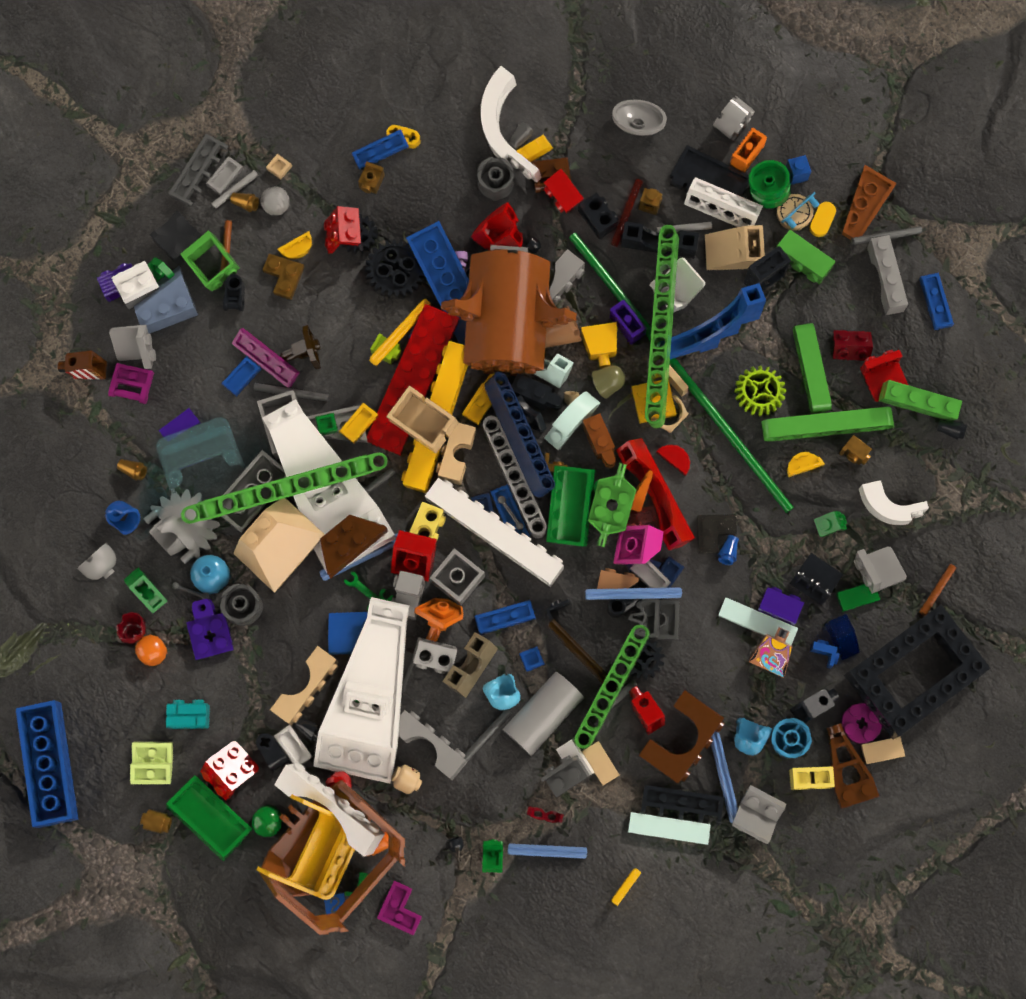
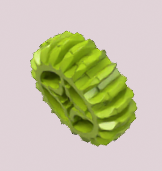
M760 365L757 371L753 366L750 371L745 370L744 375L739 376L740 381H736L735 385L738 388H735L734 393L738 395L735 399L742 400L739 403V407L745 405L744 411L752 410L751 415H754L756 411L759 417L762 416L763 411L766 415L770 414V410L776 412V407H781V401L785 400L783 394L786 393V389L782 388L785 382H779L782 378L781 375L775 377L776 370H773L772 373L768 372L769 366L762 370ZM758 378H759V379H764V380H763L762 382H757V381H755V380H753V379H758ZM769 383H771V385L774 388L775 396H773L772 392L768 389ZM745 385L752 392L751 399L746 394ZM763 386H765L763 392H761V394L759 393L756 396L757 390H759V388L762 389ZM758 400H763V401H765V402L768 401V403H765V404H759V403H756V402H757Z

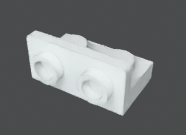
M145 261L112 277L125 304L159 287Z

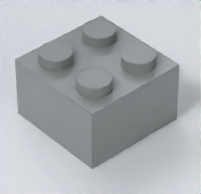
M454 548L430 577V581L461 606L484 579L485 572Z

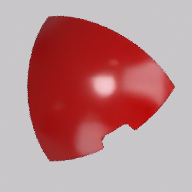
M508 202L492 212L471 235V238L477 244L490 250L491 245L522 247L523 243L522 232L517 229L516 225L519 220Z

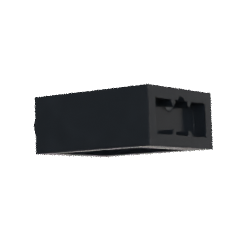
M778 246L749 266L744 284L748 287L760 283L762 291L766 290L785 277L791 262L790 258Z

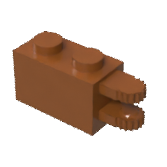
M599 413L582 420V428L596 459H602L607 469L614 468L616 463L614 455L615 445L601 414Z

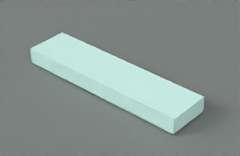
M725 598L718 614L723 619L763 636L768 634L774 637L778 628H783L789 631L785 642L792 645L798 630L795 626L728 598Z
M631 812L628 833L708 845L711 824Z

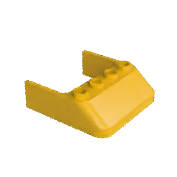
M292 794L290 798L318 810L319 817L290 877L285 878L259 866L257 871L323 900H328L334 896L355 849L348 844L346 834L340 822L331 811Z

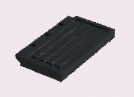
M688 145L670 174L672 179L670 185L680 190L685 185L687 186L685 189L687 193L695 177L741 197L749 185L748 174Z

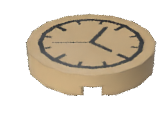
M790 194L788 200L783 205L777 207L776 216L783 227L797 231L809 225L814 211L809 201L791 216L797 224L796 227L791 229L786 221L781 223V220L806 197L800 194Z

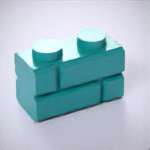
M173 700V704H167L166 728L209 729L210 706L204 703V700H192V703H185V700Z

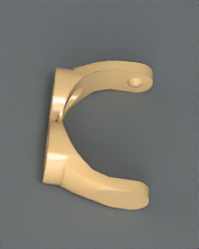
M676 395L672 398L679 405V417L675 423L660 427L667 430L668 433H671L689 414L683 402Z

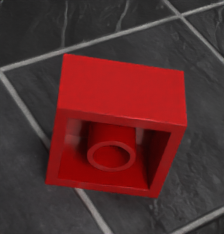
M562 168L544 181L545 187L543 190L549 198L552 196L555 198L556 202L554 204L561 213L564 211L567 214L584 201V198Z
M399 530L393 546L391 573L399 575L400 571L421 575L425 581H429L434 566L437 539Z

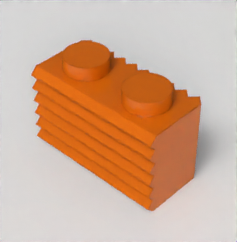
M751 128L732 154L731 166L745 173L765 146L767 136L755 128Z

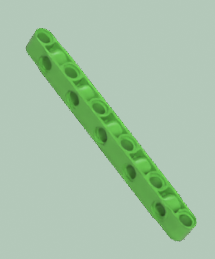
M380 452L370 455L366 454L200 501L197 504L185 507L181 512V518L189 524L202 520L206 521L371 474L386 467L387 457ZM377 455L384 458V464L380 467L375 466L373 463V459ZM344 466L347 469L346 476H337V467ZM301 477L309 479L308 487L303 488L299 485L298 481ZM263 488L271 489L272 495L270 498H264L261 495ZM226 498L233 500L234 506L232 509L225 508L224 500ZM188 509H193L196 512L195 519L190 520L186 517Z

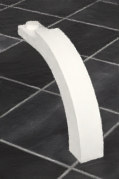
M500 66L490 79L482 98L481 123L489 147L497 158L501 157L508 160L512 167L523 171V175L528 180L532 179L537 183L542 178L539 169L513 149L500 133L499 117L502 105L508 94L517 85L514 75Z

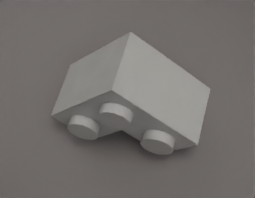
M400 571L399 576H395L393 587H395L397 592L396 598H392L391 602L410 605L408 618L416 620L415 607L421 603L426 583L421 575Z

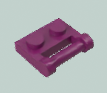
M116 363L108 396H119L146 404L154 372ZM122 384L142 390L141 393L118 389V385Z

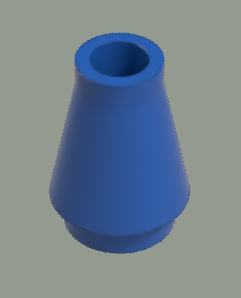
M727 536V540L718 553V561L720 563L733 565L736 561L739 540L736 536Z

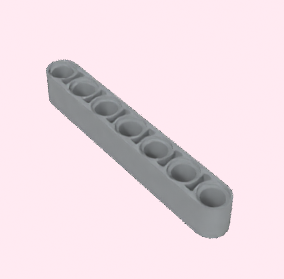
M488 416L483 421L485 436L530 535L537 539L542 538L546 534V522L530 491L498 418ZM490 423H494L497 427L493 430H489L487 428V425ZM497 440H502L504 442V444L500 447L496 446L494 443ZM507 456L512 461L506 464L502 462V459ZM513 473H516L520 477L518 480L514 481L511 480L509 476ZM520 490H524L528 494L526 497L521 498L517 493ZM532 507L535 509V513L528 515L525 513V509ZM539 524L543 527V530L535 532L532 528L534 525Z

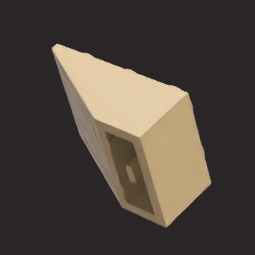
M763 225L741 226L705 234L706 269H748L750 265L765 256Z

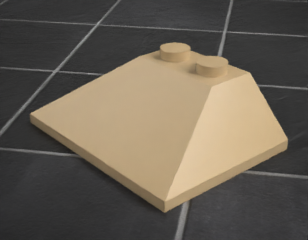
M283 498L266 508L240 537L234 555L275 593L320 542V538L325 534L287 498Z

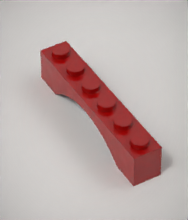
M642 438L629 440L616 449L623 465L626 464V468L640 482L649 470L653 471L647 492L655 505L660 530L664 531L663 541L667 549L670 551L683 547L695 539Z

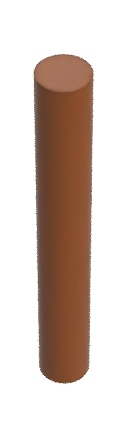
M226 220L223 246L230 254L232 221ZM223 255L221 260V271L229 265V262L225 259Z
M949 564L919 611L922 615L926 616L956 570L954 565Z

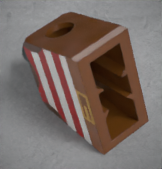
M93 351L67 353L65 361L58 362L59 372H66L75 379H106L107 361Z

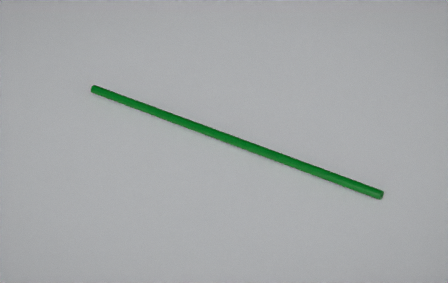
M576 232L569 237L571 242L619 302L622 300L626 301L647 328L646 336L651 342V326ZM676 358L670 359V366L689 386L688 390L786 513L794 508L682 365Z

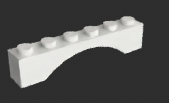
M301 764L285 765L274 784L289 797L292 794L308 797L326 806L340 822L346 834L348 844L362 856L373 854L385 835L376 823L368 821L362 812L354 810L349 806L350 803L347 800L335 795L333 789L320 783V779L306 772L305 767Z

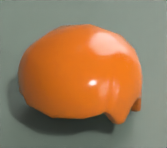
M151 634L143 636L136 643L135 653L143 664L156 666L165 659L167 648L158 636Z

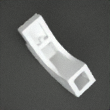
M881 480L862 484L859 488L861 499L867 510L874 517L888 524H909L912 521V517H921L929 509L927 501L907 506L894 504L886 497Z

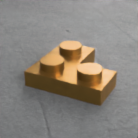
M269 254L263 272L279 277L273 293L274 295L292 300L303 273L304 264Z

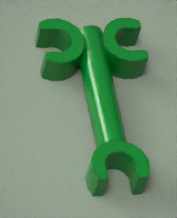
M355 572L350 573L354 577L353 582L344 580L347 586L355 587L369 599L373 597L391 601L394 598L393 595L388 599L383 598L386 589H382L378 597L359 581Z

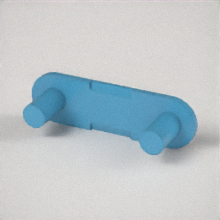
M813 192L781 220V223L786 221L791 229L796 227L797 224L791 216L807 201L814 208L819 206V202L814 198L816 193Z

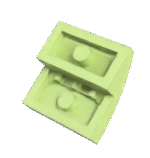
M133 742L130 784H171L173 742Z

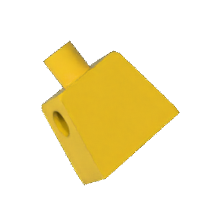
M617 322L581 327V337L589 359L598 360L600 368L611 366L609 358L616 357Z

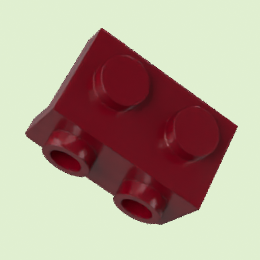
M833 330V359L865 361V359L871 357L873 350L871 332Z

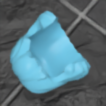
M503 674L483 686V692L490 704L498 710L510 709L520 701V692L515 686L512 674Z

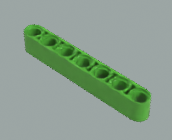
M891 407L772 418L761 422L763 438L766 442L886 430L894 427Z
M636 625L630 631L575 735V743L579 748L583 749L591 746L649 639L650 631L646 626ZM638 628H643L646 633L645 637L641 640L635 636V631ZM630 645L636 649V654L633 657H629L626 654V648ZM620 663L625 664L627 667V671L623 675L619 674L616 669ZM609 681L617 683V690L615 692L608 690L607 685ZM601 698L606 699L608 702V707L604 710L598 706V701ZM591 716L598 718L599 724L597 727H592L589 724ZM584 733L589 736L588 744L580 742L581 734Z

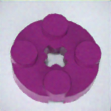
M863 703L852 705L843 713L841 718V724L847 738L858 744L873 741L879 735L882 728L875 714ZM861 718L867 724L862 729L859 728V724H856V721L861 720Z

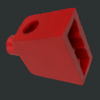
M639 686L632 688L629 691L633 699L631 701L632 709L648 735L665 726V715L648 691L643 693Z

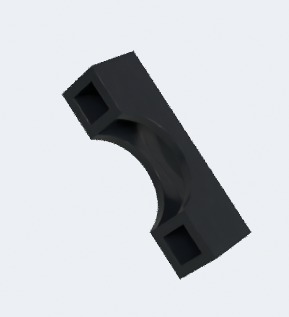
M625 221L621 247L658 253V232L646 228L644 224ZM678 231V256L694 259L699 233ZM670 233V234L666 235L665 238H666V239L671 238V237L673 236V234ZM667 251L665 254L670 255L672 251Z

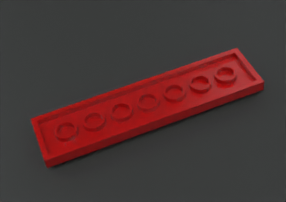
M424 305L379 407L378 417L374 420L367 435L368 443L401 456L409 435L391 423L387 415L409 386L426 398L436 376L438 364L443 360V348L448 346L449 341H451L460 321L459 317L449 315L447 312L430 305Z

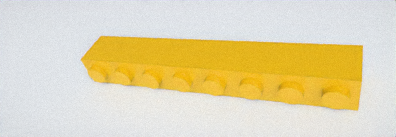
M449 341L448 346L443 348L442 356L444 358L442 364H438L436 370L438 376L431 385L430 391L432 395L429 400L452 415L468 365L463 363L465 345ZM414 439L413 445L415 447L413 453H409L407 459L409 465L407 471L404 470L401 481H403V485L406 488L427 494L441 448L437 453H434Z

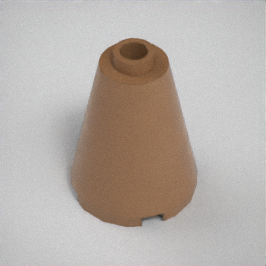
M576 321L568 322L567 325L556 324L551 328H546L545 348L582 341Z

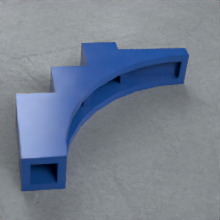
M760 283L741 288L736 298L717 315L684 333L672 337L670 359L696 351L702 353L718 348L720 339L738 334L741 324L760 319L766 302ZM660 341V347L665 344V341Z

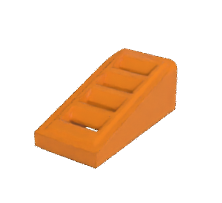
M649 470L637 486L631 510L637 512L642 510L653 471Z

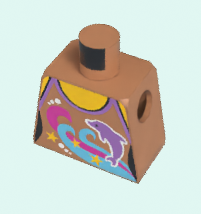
M779 627L774 637L766 634L749 658V662L784 678L792 650V645L785 642L789 631Z

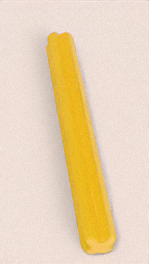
M423 299L370 356L369 361L373 365H378L416 324L424 305L431 306L427 299Z

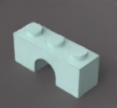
M557 354L553 360L544 359V370L536 371L535 375L560 388L568 378L574 363Z

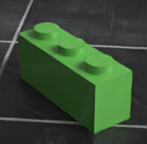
M789 230L777 245L790 258V264L794 270L804 273L811 282H816L819 285L836 262L792 230Z

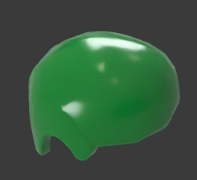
M261 806L252 817V828L259 836L264 838L272 837L281 829L282 820L279 817L282 813L275 806Z

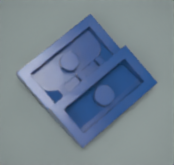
M368 612L329 613L328 651L330 655L352 654L366 622Z

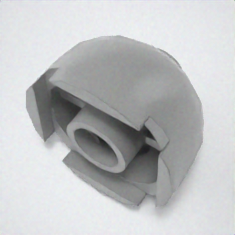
M105 543L77 569L89 579L98 580L102 577L107 579L115 572L112 569L117 559L115 552Z

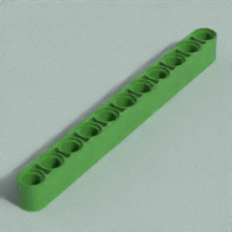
M664 225L660 229L658 240L645 419L653 428L662 427L666 417L679 236L672 225ZM670 233L673 234V236H672L671 238H668V239L665 238L666 235H668V234H670ZM667 251H672L669 256H664ZM670 269L668 274H662L664 270ZM664 287H669L667 292H661ZM668 305L665 310H659L661 306ZM661 323H666L663 329H658ZM665 341L662 347H657L658 342ZM663 359L664 361L661 365H655L657 360ZM656 378H662L659 384H654ZM655 396H661L658 402H652ZM653 415H659L658 420L651 421Z

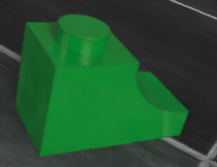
M139 567L124 579L128 588L152 613L167 602V599Z

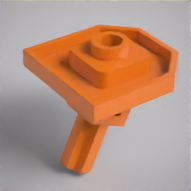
M433 598L415 607L414 611L417 615L428 620V625L431 626L426 639L436 642L441 631H446L447 627L463 619V607L444 598Z

